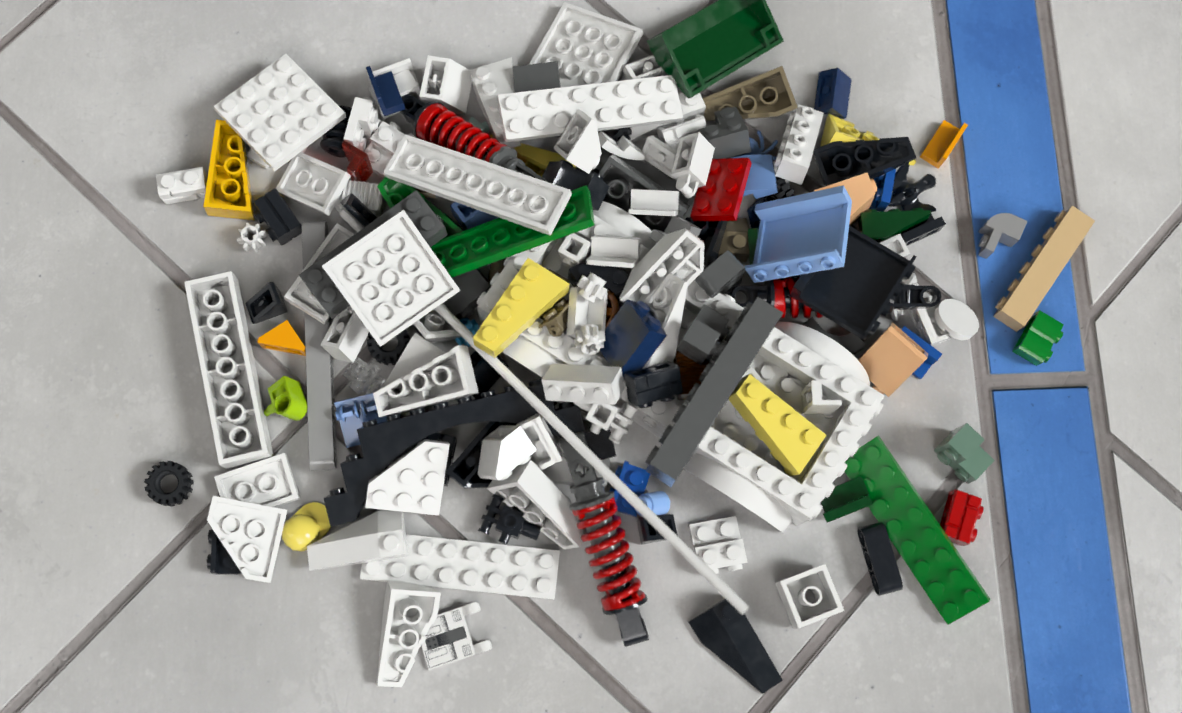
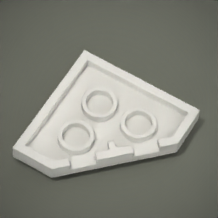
M424 439L417 447L406 455L404 454L388 466L389 468L368 481L365 508L439 515L449 442Z
M212 496L207 522L245 579L271 583L287 510Z

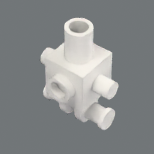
M574 402L575 405L589 412L585 419L593 423L590 428L591 432L599 434L601 428L607 431L613 427L615 430L609 439L617 444H620L623 434L628 433L627 425H632L634 421L632 417L638 411V408L630 403H627V408L624 413H621L623 407L617 403Z

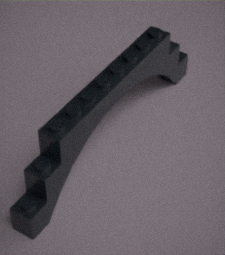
M542 378L528 381L529 386L526 387L573 433L584 432L589 449L600 460L616 457L613 441L609 439L611 436L610 429L606 431L601 428L599 434H595L590 430L585 431L580 407L573 404V402H564L559 404L558 409H555L554 402L547 401L545 398ZM512 386L504 387L505 392L498 394L495 393V390L481 393L482 398L472 400L471 396L457 399V404L448 405L447 401L433 405V410L425 411L424 407L411 410L410 415L401 417V414L398 413L386 416L387 421L377 423V419L362 422L363 427L357 429L363 457H361L360 453L346 456L347 461L340 464L346 491L344 487L332 489L329 491L330 495L323 498L330 526L355 521L359 517L366 501L368 481L385 471L388 465L408 447L430 434L456 425L481 421L513 422L518 424L538 414V412ZM546 421L552 435L558 438H562V436Z

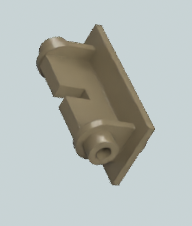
M562 298L557 301L553 306L554 309L543 316L544 321L538 328L546 326L551 336H561L567 328L569 299Z

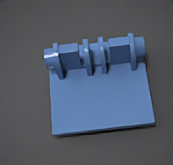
M373 393L334 402L336 418L340 422L346 448L360 445L357 429L363 427L362 422L377 419V423L387 421L386 416H378Z

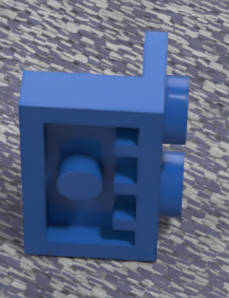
M896 169L874 179L877 192H875L870 210L884 212L890 204Z
M624 461L623 466L618 465L615 473L637 497L644 494L650 474L645 469ZM610 488L609 492H614L617 511L636 518L635 508L616 489Z

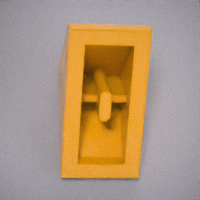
M288 320L258 338L257 343L264 349L306 356L305 345Z

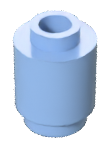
M664 491L644 493L639 496L656 515H664L670 509V499Z

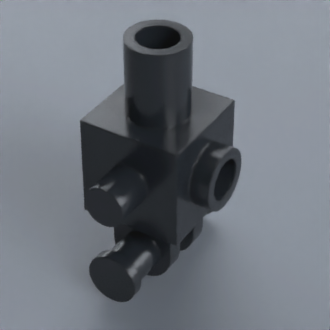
M493 494L490 505H487L485 508L488 510L487 515L483 514L481 518L483 523L478 531L489 535L492 524H495V530L502 533L499 542L508 545L510 537L519 539L520 534L537 541L541 532V526L526 521L522 517L524 513L515 505L512 508L504 506L503 510H500L499 507L504 498ZM496 514L500 515L499 520L494 518Z

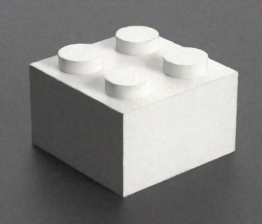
M826 564L775 583L793 629H799L844 611Z

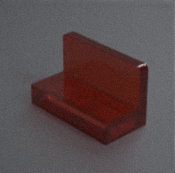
M344 141L342 147L350 162L347 170L351 175V180L366 182L373 173L368 154Z

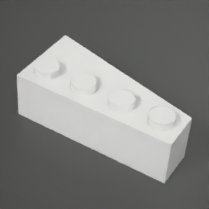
M512 57L469 70L474 92L492 137L496 138L500 144H505L510 148L521 146L520 141L505 142L497 96L499 94L515 93Z
M458 345L444 355L438 356L428 364L413 370L405 377L399 378L373 393L378 416H390L479 393L468 346Z
M529 460L521 466L517 465L511 470L512 474L503 481H491L487 488L493 494L496 491L505 497L504 503L509 507L513 505L524 512L523 518L528 522L542 526L540 531L565 550L581 546L583 543L581 535L587 533L586 528L578 529L577 523L582 521L583 518L579 519L578 516L573 515L569 507L572 504L570 498L555 486L554 481L549 479L535 462Z

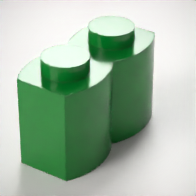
M1040 310L1035 312L1026 324L1012 352L1036 366L1043 362L1046 363L1053 354V351H1051L1053 343L1057 344L1063 336L1061 330L1064 324Z

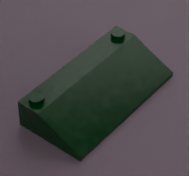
M718 0L647 40L656 62L667 75L673 77L676 85L688 99L784 42L766 0Z

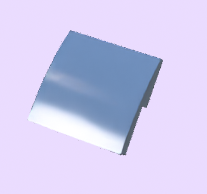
M754 154L732 157L749 158L752 163L743 196L753 194L755 199L778 193L772 155Z

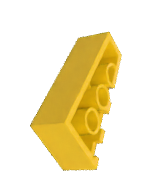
M216 120L203 207L208 216L255 221L245 142L224 120Z

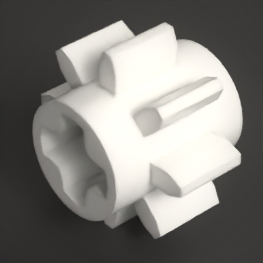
M246 223V227L238 229L241 237L237 239V242L244 244L243 249L246 252L249 249H254L257 253L258 248L266 246L263 238L267 237L265 231H261L258 223L255 226H250L249 223Z
M591 272L588 277L582 275L577 283V286L581 288L578 294L593 303L596 298L602 300L608 291L603 287L606 281Z
M586 324L580 330H576L575 347H582V353L592 355L598 353L600 348H604V341H606L605 332L598 331L597 325Z

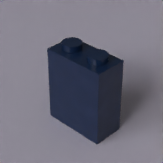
M627 299L605 329L606 341H604V348H600V352L610 366L621 367L624 377L626 373L642 369L666 338L667 334L662 329L661 322L651 314L650 307L646 303Z

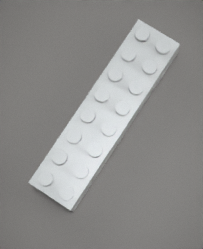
M232 271L185 281L219 465L229 469L273 457L239 281Z

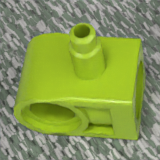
M283 376L268 388L272 403L264 410L265 416L277 413L294 421H299L305 416L307 401L299 381Z

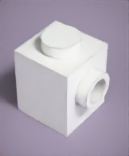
M575 233L567 235L558 250L563 260L562 264L571 268L585 263L586 259L591 256V242Z

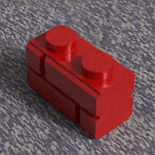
M960 490L949 492L940 526L952 543L966 546L970 545V542H974L977 536V529L974 528L976 520L981 518L984 507L981 506L982 498Z

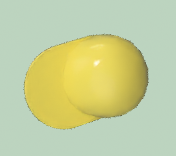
M318 502L308 503L302 506L285 522L282 540L287 547L294 551H306L308 545L322 539L329 532L331 526L325 505Z

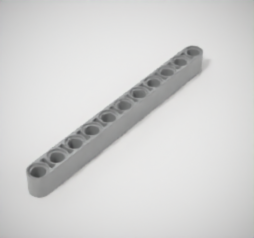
M326 221L302 222L303 269L328 236ZM304 312L309 464L311 471L331 470L337 468L333 357L321 346V343L332 324V318L330 317L324 325Z

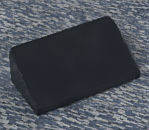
M352 193L340 202L364 227L377 219Z

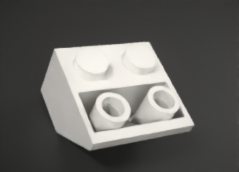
M428 55L419 96L420 101L425 104L431 101H439L448 111L466 115L472 86L469 69L451 59Z
M501 425L483 439L478 467L480 478L503 481L512 474L511 470L517 465L521 466L531 459L530 455L536 449L521 426Z

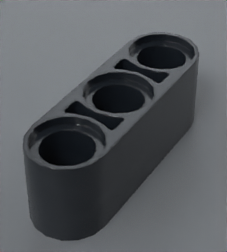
M883 522L859 527L857 530L858 538L876 594L881 596L902 590L901 575Z

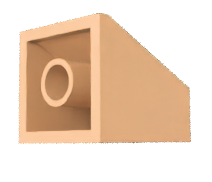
M868 173L816 189L814 192L844 185L852 200L850 226L860 217L861 212H865L870 208L875 192H877L876 183L873 178H869Z
M892 322L858 361L866 370L869 380L874 384L872 388L889 397L928 358V353Z

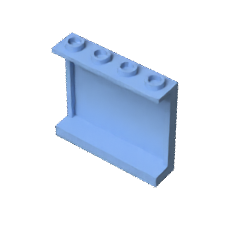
M844 185L756 204L755 213L760 219L758 239L753 264L745 266V270L754 283L844 267L852 200Z

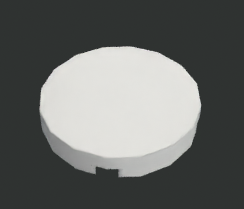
M945 299L935 309L934 315L938 326L943 331L946 329L950 333V337L958 340H969L977 333L979 328L978 318L961 301Z

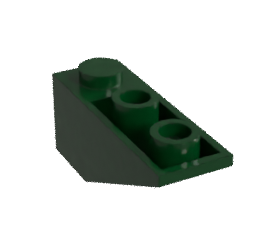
M914 208L910 211L890 209L887 212L866 210L861 212L858 220L859 232L880 243L898 234L902 235L927 222L931 210H924L922 208Z

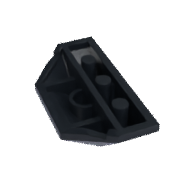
M490 421L445 473L464 489L488 488L492 480L480 478L478 475L482 441L499 426H516L517 423Z

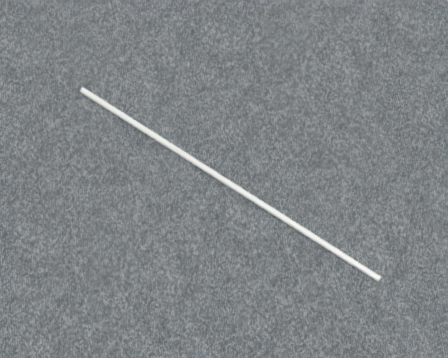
M347 209L341 211L340 216L356 232L364 228ZM443 304L435 308L742 615L749 609V606L497 357L493 358L476 347L473 342L474 334Z

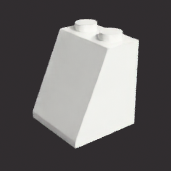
M414 333L384 385L387 386L399 378L405 377L413 370L428 364L440 355H444L445 352ZM432 405L424 407V410L429 411Z

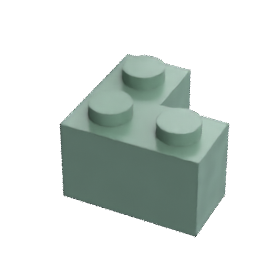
M968 423L951 431L934 449L938 454V459L943 464L952 467L955 470V475L961 481L968 484L976 481L995 461L980 447V444L985 439Z

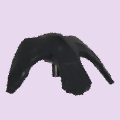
M909 162L900 166L895 173L892 190L894 195L891 197L888 206L895 207L901 205L903 211L922 208L935 212L936 208L934 206L922 204L917 196L923 191L935 187L936 178L932 174H926L919 181L909 184L906 177L909 171Z

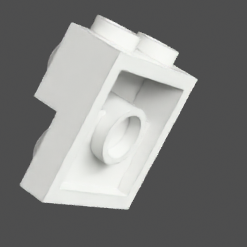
M355 97L344 135V142L350 157L359 159L361 151H365L367 139L371 138L381 124V120L378 118L379 111L375 108L376 101L370 97Z
M383 121L371 136V143L358 159L359 163L385 178L383 172L405 135L400 132L401 128L394 122L387 124Z
M736 516L688 525L694 553L715 574H719V569L727 567L729 572L743 569L742 564L748 563Z

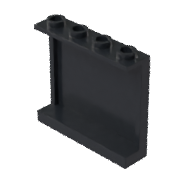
M849 226L844 267L801 274L793 286L790 296L865 340L869 333L874 335L881 324L877 321L881 314L886 316L893 305L889 302L891 297L895 296L897 298L905 286L901 284L903 278L909 279L916 266L912 264L917 256L913 255L911 260H908Z

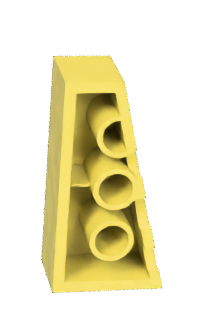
M527 258L474 335V345L493 358H496L523 331L532 326L542 314L551 309L561 297L563 298L569 293L570 284Z
M751 374L741 378L728 399L743 419L752 426L757 437L763 440L770 449V453L775 460L781 463L788 476L799 475L826 437V434Z

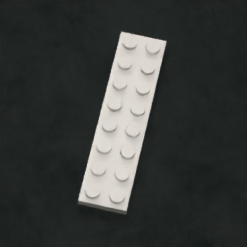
M671 75L499 94L497 96L505 142L561 136L578 109L596 121L598 131L676 122L683 119L676 82Z
M406 134L383 172L386 178L550 236L572 195L569 189Z
M406 534L407 557L362 563L361 580L387 582V580L402 581L426 587L555 600L560 550Z

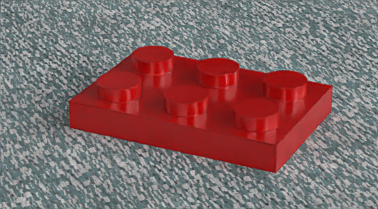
M749 158L712 159L706 186L698 187L690 214L693 221L737 220L752 164Z

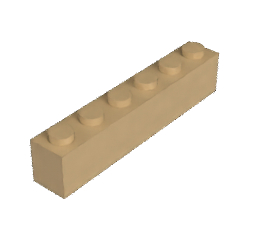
M1073 205L1068 210H1061L1054 219L1057 222L1054 228L1050 227L1042 238L1045 239L1043 244H1038L1032 251L1031 256H1033V259L1030 263L1027 261L1019 271L1022 274L1020 278L1012 281L1007 288L1009 291L1007 297L1003 296L995 306L998 310L993 317L1015 332L1027 324L1095 222V220Z

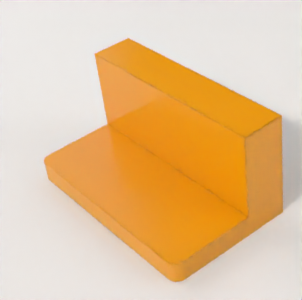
M943 120L920 158L939 169L948 158L968 124L964 122L960 129Z

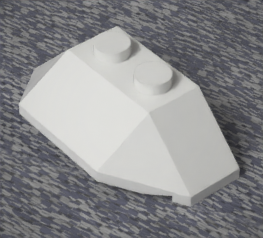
M686 228L665 234L632 269L620 295V301L623 303L627 299L636 302L642 301L649 306L653 301V294L669 273L688 282L689 286L704 270V242Z

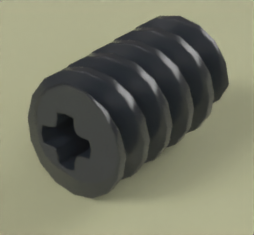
M339 106L345 112L346 118L322 135L323 140L320 142V147L325 152L340 158L346 157L347 153L343 150H348L344 142V135L352 108L347 106Z

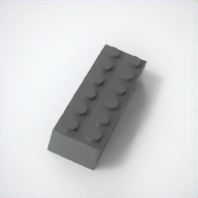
M417 190L299 274L300 278L332 319L347 309L350 304L322 265L402 210L408 215L429 247H432L447 236L445 226Z

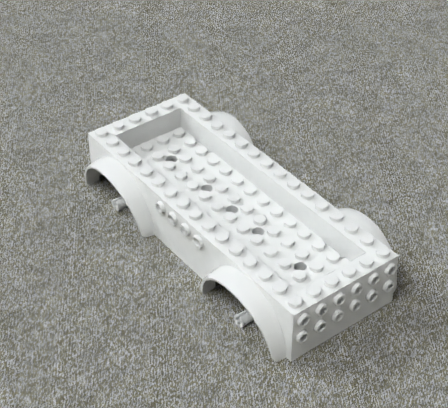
M604 201L598 211L593 210L595 226L575 232L576 235L590 242L593 235L641 238L640 260L657 243L649 238L652 231L640 220L628 214L625 210ZM567 236L505 259L503 264L505 267L502 272H497L490 282L492 286L487 293L483 292L477 300L481 325L527 258L545 269H551L568 279L569 268L562 264L563 260L558 253L560 246ZM619 267L620 269L624 270V271H625L626 273H628L629 275H630V273H631V271H632V269H633V268ZM694 280L687 287L677 347L689 329L687 324L697 317L704 304L730 319L726 325L729 331L735 322L741 323L738 321V318L745 306L741 307L735 303V299L728 294L722 295L718 293L711 299ZM569 282V284H570V285H569V292H570V288H572L573 286H572V284ZM567 293L563 298L568 300L569 293ZM607 298V305L612 307L610 300ZM619 300L618 303H619V310H620V308L622 307V305H623L624 303ZM540 318L502 351L542 378L551 364L610 366L600 351L596 354L588 355L582 353V347L576 348L575 338L567 336V328L558 337L551 336L546 326L539 329L538 326L544 321ZM777 322L749 368H754L769 390L826 434V437L799 475L788 476L781 463L775 460L770 453V449L763 440L757 437L752 426L743 419L729 400H727L684 467V470L732 498L782 533L791 522L798 526L818 516L823 507L820 505L821 501L825 497L828 498L834 490L835 485L832 484L837 477H841L846 470L847 464H845V461L856 453L860 446L857 441L862 436L864 437L871 428L872 424L869 421L874 416H877L883 408L884 404L881 401L885 396L870 387V380L866 370L846 348L819 331L791 322ZM811 380H821L822 400H842V406L832 414H803L802 390ZM626 385L617 401V404L623 407L621 413H624L627 403H630L627 397ZM677 395L671 401L652 402L653 405L648 408L636 406L638 411L632 417L633 422L661 438L668 425L674 427L675 423L672 420L682 403L686 406L688 405V402L685 400H677Z

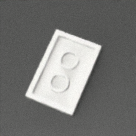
M300 152L292 158L276 189L280 194L329 216L351 175L346 171Z
M286 453L214 476L219 495L223 498L274 508L300 499Z

